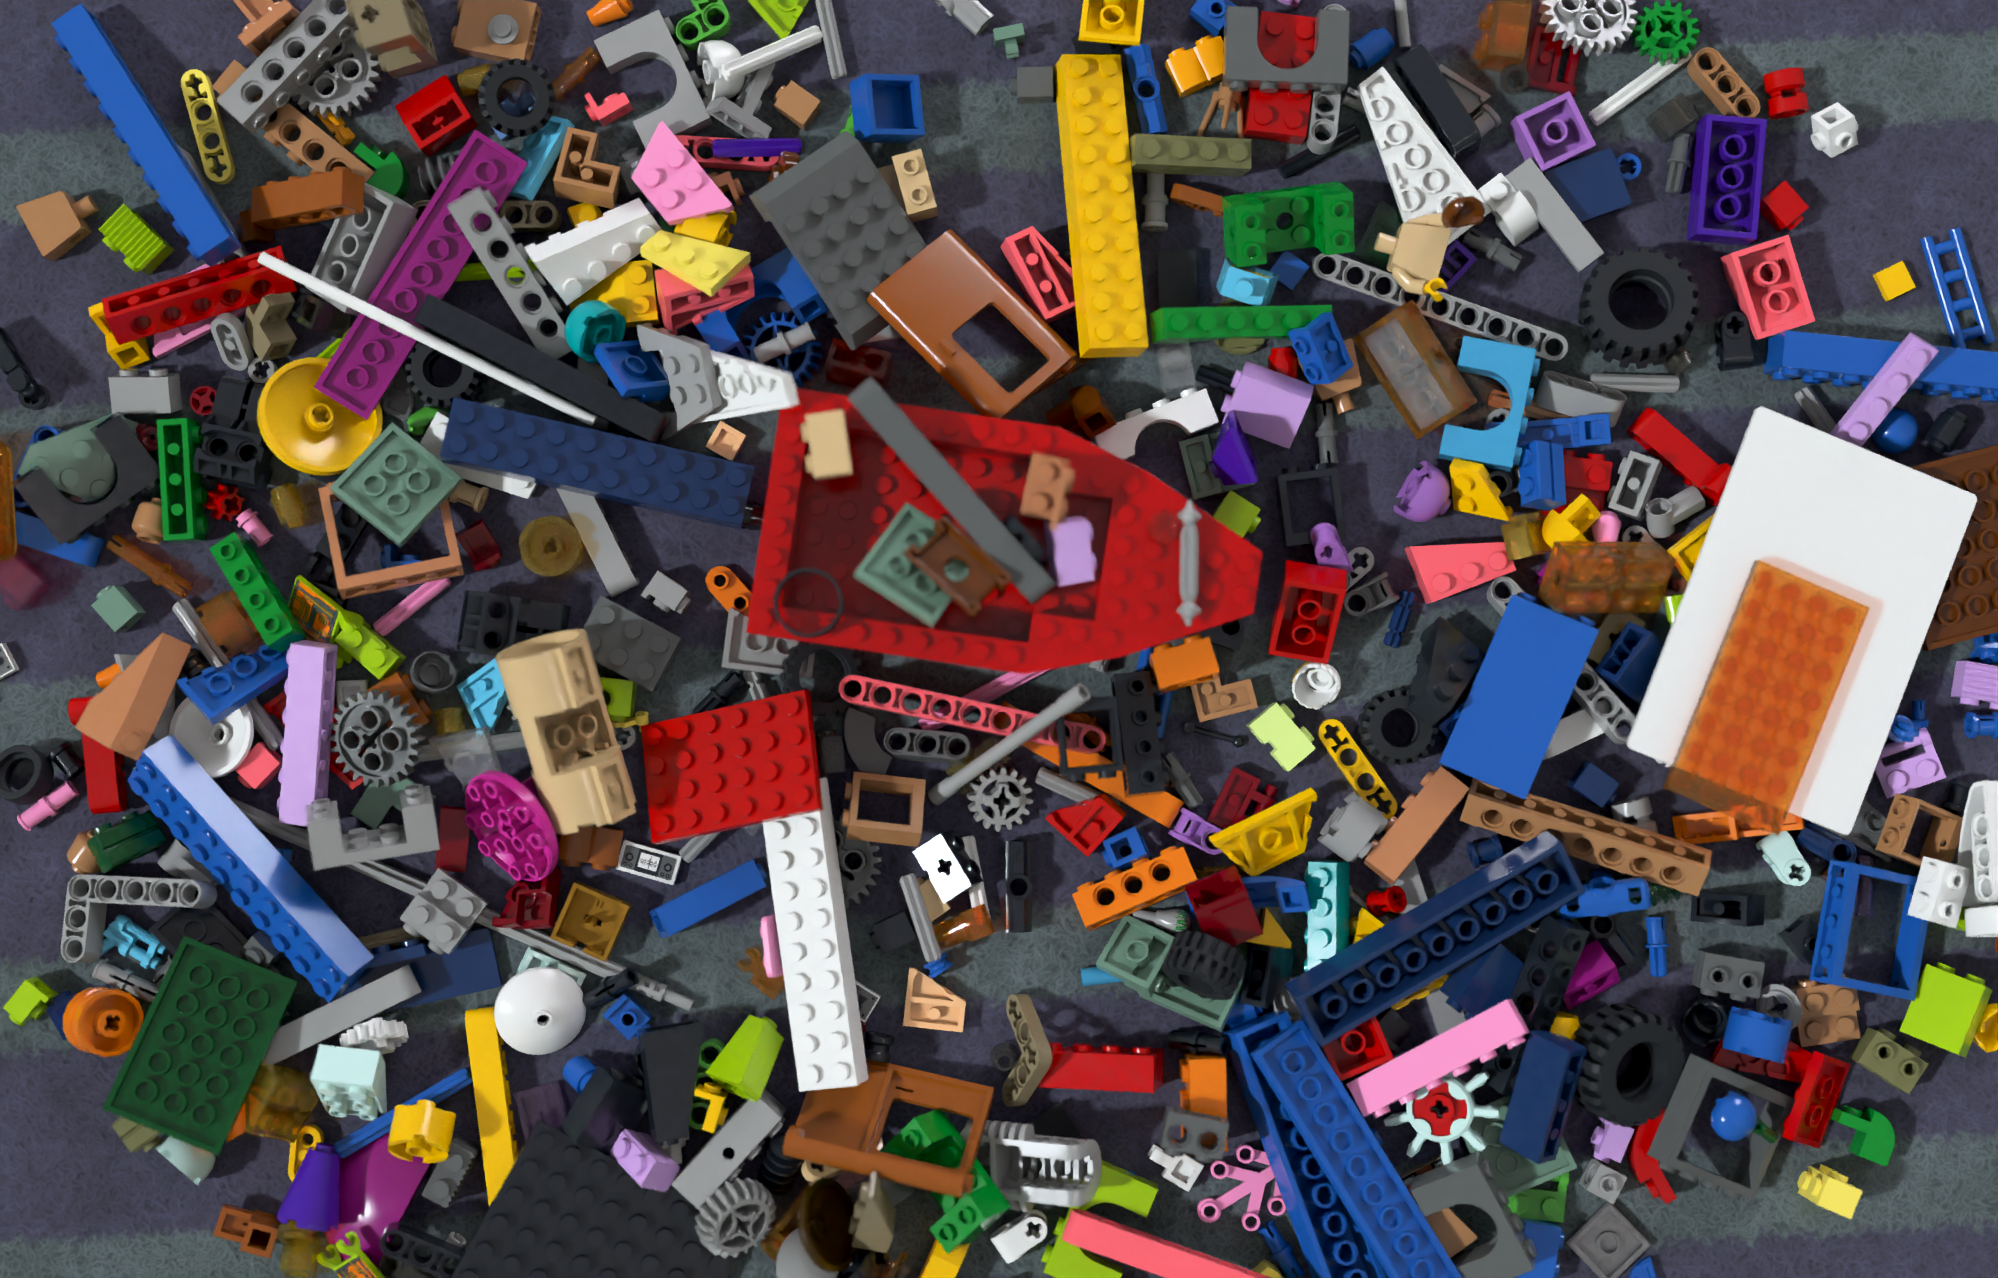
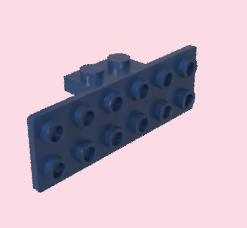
M483 928L468 932L455 951L450 954L444 952L440 955L427 946L429 941L420 942V937L402 941V947L391 949L390 944L372 948L373 953H371L374 959L358 981L333 1001L408 964L422 992L377 1014L500 987L502 979L491 929ZM319 996L321 1007L329 1004L323 997Z

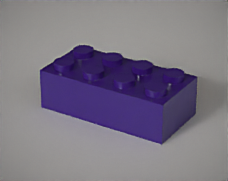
M1706 114L1696 122L1687 241L1746 246L1757 239L1767 119Z

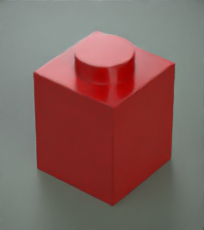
M1785 180L1760 200L1759 211L1774 229L1779 232L1786 227L1791 230L1804 219L1801 214L1809 207Z

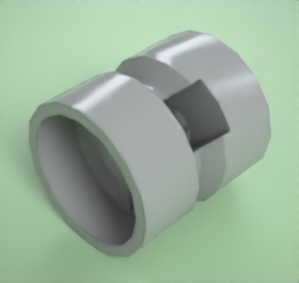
M1649 796L1634 797L1610 804L1614 820L1658 833L1656 821L1649 817L1653 813Z

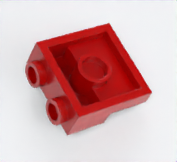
M1563 450L1566 504L1553 510L1561 514L1580 494H1583L1599 512L1604 511L1606 493L1609 492L1613 462L1605 461V455L1589 453L1587 458L1575 457V451ZM1541 510V515L1547 516L1551 510Z

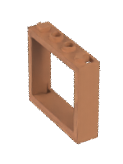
M334 482L328 483L326 487L318 488L338 591L342 599L464 575L449 499L447 498L440 506L450 556L346 577L332 502L342 500L333 494L329 488Z

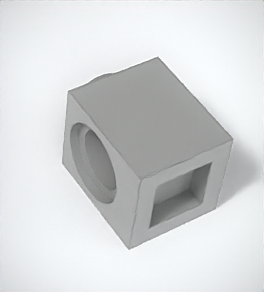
M1592 1157L1579 1184L1587 1191L1614 1204L1628 1177L1619 1170Z

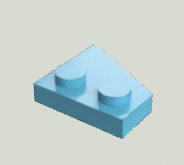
M496 658L456 686L480 737L492 734L508 700Z

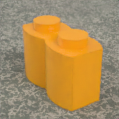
M1207 35L1195 42L1196 47L1188 50L1182 47L1168 55L1169 59L1166 60L1164 67L1179 98L1222 80L1224 42L1221 36L1212 38L1211 35Z

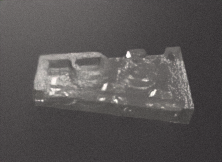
M488 726L436 735L428 740L433 749L437 748L445 759L444 764L449 772L453 771L463 785L462 790L464 793H466L469 782L480 773L487 770L502 772Z

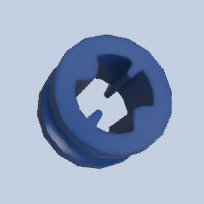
M1622 154L1616 159L1619 169L1623 167L1620 165L1621 161L1624 164L1630 162L1633 165L1630 169L1633 170L1632 174L1630 172L1625 174L1621 172L1624 182H1630L1641 172V161L1634 154Z
M946 951L941 953L940 959L926 962L923 965L924 969L930 970V978L936 977L953 965L952 961H947Z

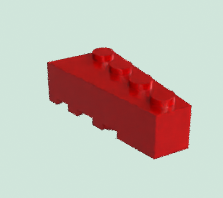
M1049 1042L1052 1051V1063L1037 1087L1154 1093L1164 1084V1048H1151L1149 1046L1121 1048L1120 1045L1113 1044L1103 1045V1047H1091V1044L1075 1043L1073 1047H1062L1060 1042Z

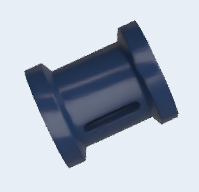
M1492 835L1489 840L1479 843H1466L1469 859L1474 869L1479 868L1482 863L1504 856L1501 843L1496 835Z

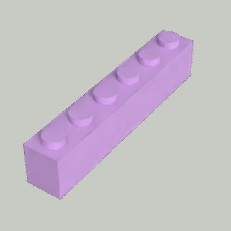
M302 640L291 643L287 651L286 661L289 669L288 678L284 685L287 700L286 708L282 715L285 730L280 746L283 761L278 776L281 783L280 797L277 801L279 823L307 827L306 805H310L314 800L328 797L331 740L328 737L332 736V729L329 728V725L333 723L332 715L338 644Z

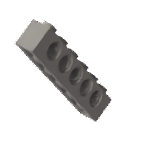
M313 0L222 94L217 102L251 134L257 129L263 128L277 108L284 106L296 88L304 85L310 79L311 73L331 57L332 51L352 35L353 29L357 24L355 19L350 18L347 8L342 14H336L341 7H346L345 1L347 0ZM326 28L321 36H315L318 30ZM305 50L301 57L295 58L298 51ZM284 72L280 79L274 80L277 73ZM263 93L259 101L253 102L257 94Z
M478 186L449 203L447 208L536 349L558 359L572 351L564 336L566 323L559 314L563 311V308L554 295L549 297L543 287L547 283L538 269L532 271L527 263V260L531 259V257L524 248V245L522 243L516 245L510 234L514 233V230L505 216L499 218L494 207L498 206L491 192L488 189L483 192L481 187ZM478 214H487L491 218L492 224L487 229H479L474 224V218ZM497 240L504 241L509 247L507 253L502 256L495 255L490 249L491 244ZM512 267H520L525 272V276L521 281L513 282L507 277L508 270ZM529 293H535L541 298V303L535 308L527 307L523 302L524 297ZM546 319L555 321L557 329L550 334L544 333L540 329L542 321Z

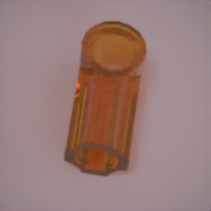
M985 904L959 913V916L932 926L941 950L967 940L971 942L995 933Z

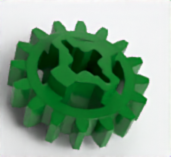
M1666 0L1664 6H1660L1655 1L1652 10L1645 6L1641 16H1636L1635 21L1637 23L1631 33V36L1635 37L1632 44L1633 47L1641 46L1639 56L1650 55L1649 63H1652L1656 58L1660 59L1661 66L1665 65L1667 59H1670L1673 64H1677L1679 56L1686 59L1690 50H1694L1697 43L1695 39L1698 38L1700 30L1696 29L1698 19H1689L1692 10L1688 9L1683 12L1681 10L1682 3L1680 2L1675 7H1671L1670 0ZM1646 26L1648 27V31L1651 34L1648 38L1645 30ZM1681 28L1684 29L1685 39L1682 38L1683 34L1680 32Z

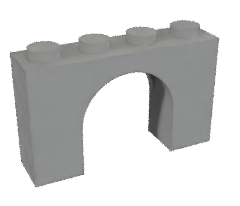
M659 10L594 40L610 74L644 59L663 61L671 66L676 73L677 85L671 100L662 108L632 121L645 149L661 121L667 125L674 135L687 136L714 124L710 117L711 115L705 112L710 101L708 97L702 99L697 90L702 87L695 70L689 72L684 63L689 60L682 43L676 45L671 36L676 33L669 16L663 18Z

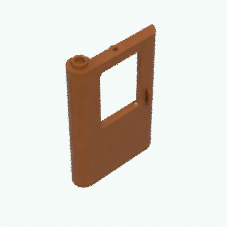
M952 229L944 232L879 284L866 300L981 416L1005 419L1055 375L1059 376L1063 373L1067 376L1078 365L1076 361L1078 353ZM988 305L995 306L1048 359V362L1013 392L1005 391L952 338V335Z
M866 1058L868 1080L857 1086L807 1091L796 1125H791L785 1136L783 1145L784 1156L870 1176L873 1171L877 1172L879 1178L963 1198L965 1193L970 1194L972 1191L974 1175H971L991 1109L994 1087ZM894 1101H902L972 1118L973 1124L960 1166L957 1169L880 1152L877 1149Z

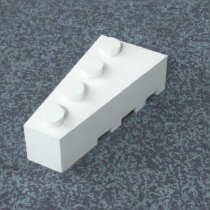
M637 198L603 213L601 218L591 222L588 220L577 224V228L563 234L558 232L549 236V240L538 245L532 243L524 248L566 305H569L640 254V247L662 229L642 201Z

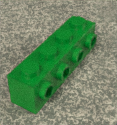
M189 418L157 420L163 541L173 543L205 541V534L209 530L208 519L204 516L203 504L207 502L206 488L202 486V475L195 473L194 455L196 448H200V444L203 443L204 435L200 433L202 427L199 426V422Z

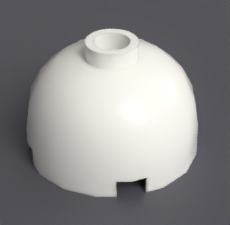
M723 40L701 42L697 49V66L702 65L704 80L700 78L703 94L705 97H708L709 101L722 96L727 99L734 97L742 89L745 76L749 75L748 73L732 81L725 80L720 71L722 65L740 57L741 54L735 46Z

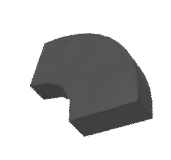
M402 365L383 395L382 412L408 421L409 416L414 413L415 393L412 391L413 386L408 383L406 378L409 374Z
M848 706L844 721V737L853 762L861 772L886 775L893 756L885 752L877 742L875 734L877 718Z

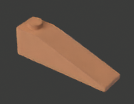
M162 632L135 657L134 662L122 673L119 672L104 690L90 699L75 728L107 748L138 761L156 728L192 646Z

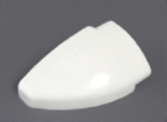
M1998 781L1974 783L1970 787L1964 809L1957 865L1972 869L1962 905L1970 907L1964 909L1966 937H1998Z

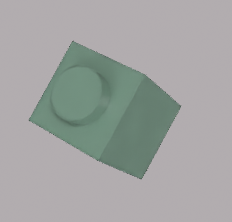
M109 585L97 594L96 597L98 599L91 605L111 629L117 633L127 632L147 614L124 586Z

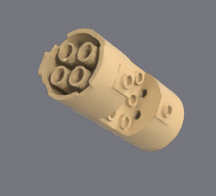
M584 629L556 631L527 639L499 652L495 656L512 714L515 718H518L533 767L531 775L540 804L549 817L555 834L579 832V827H588L595 824L597 827L605 824H614L636 813L634 803H637L621 747L617 744L602 693L603 687L586 631Z

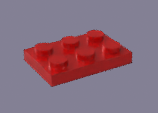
M1816 1051L1813 1052L1812 1057L1806 1062V1073L1802 1084L1795 1092V1103L1792 1111L1784 1121L1782 1137L1820 1149L1851 1064Z

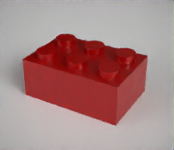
M1286 560L1269 633L1268 654L1328 664L1346 593L1347 570Z

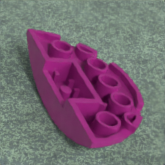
M390 1132L348 1157L340 1158L339 1226L337 1230L331 1226L330 1231H325L328 1243L334 1244L335 1247L336 1242L340 1239L347 1246H350V1240L346 1238L345 1234L349 1231H354L359 1237L361 1250L378 1270L386 1256L380 1248L383 1230L390 1223H402L423 1180L426 1179L434 1164L422 1163L423 1157L413 1156L411 1162L390 1154L388 1151ZM391 1234L387 1237V1241L391 1245L397 1234ZM339 1252L341 1256V1262L351 1257L349 1255Z

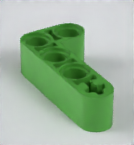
M690 0L696 12L681 19L676 26L677 38L682 43L684 49L696 51L699 43L717 40L730 31L732 21L722 0ZM714 15L724 16L723 23L718 26L711 25L710 20ZM689 29H696L698 31L697 37L692 40H686L683 37Z

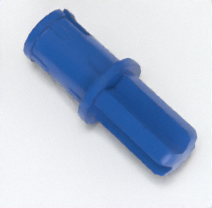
M1645 917L1647 928V944H1645V948H1649L1650 974L1653 977H1665L1668 974L1666 947H1670L1666 940L1665 917Z

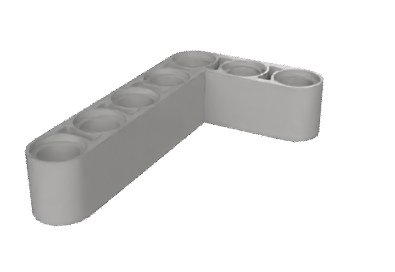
M75 875L70 879L67 886L61 955L63 959L70 963H94L100 958L103 950L107 904L204 909L214 904L217 898V890L211 882L200 880ZM169 888L171 889L170 897H168ZM198 889V897H197V899H196V898H195V893H196V890Z

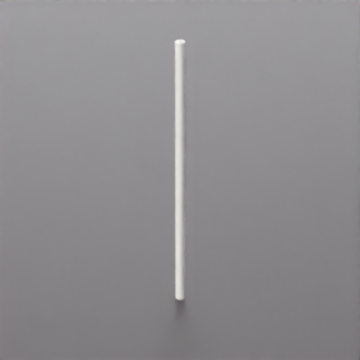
M262 252L258 258V263L590 426H593L596 421L597 415L265 252Z

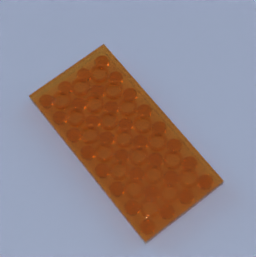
M1755 560L1663 788L1770 834L1779 836L1870 608L1763 561Z

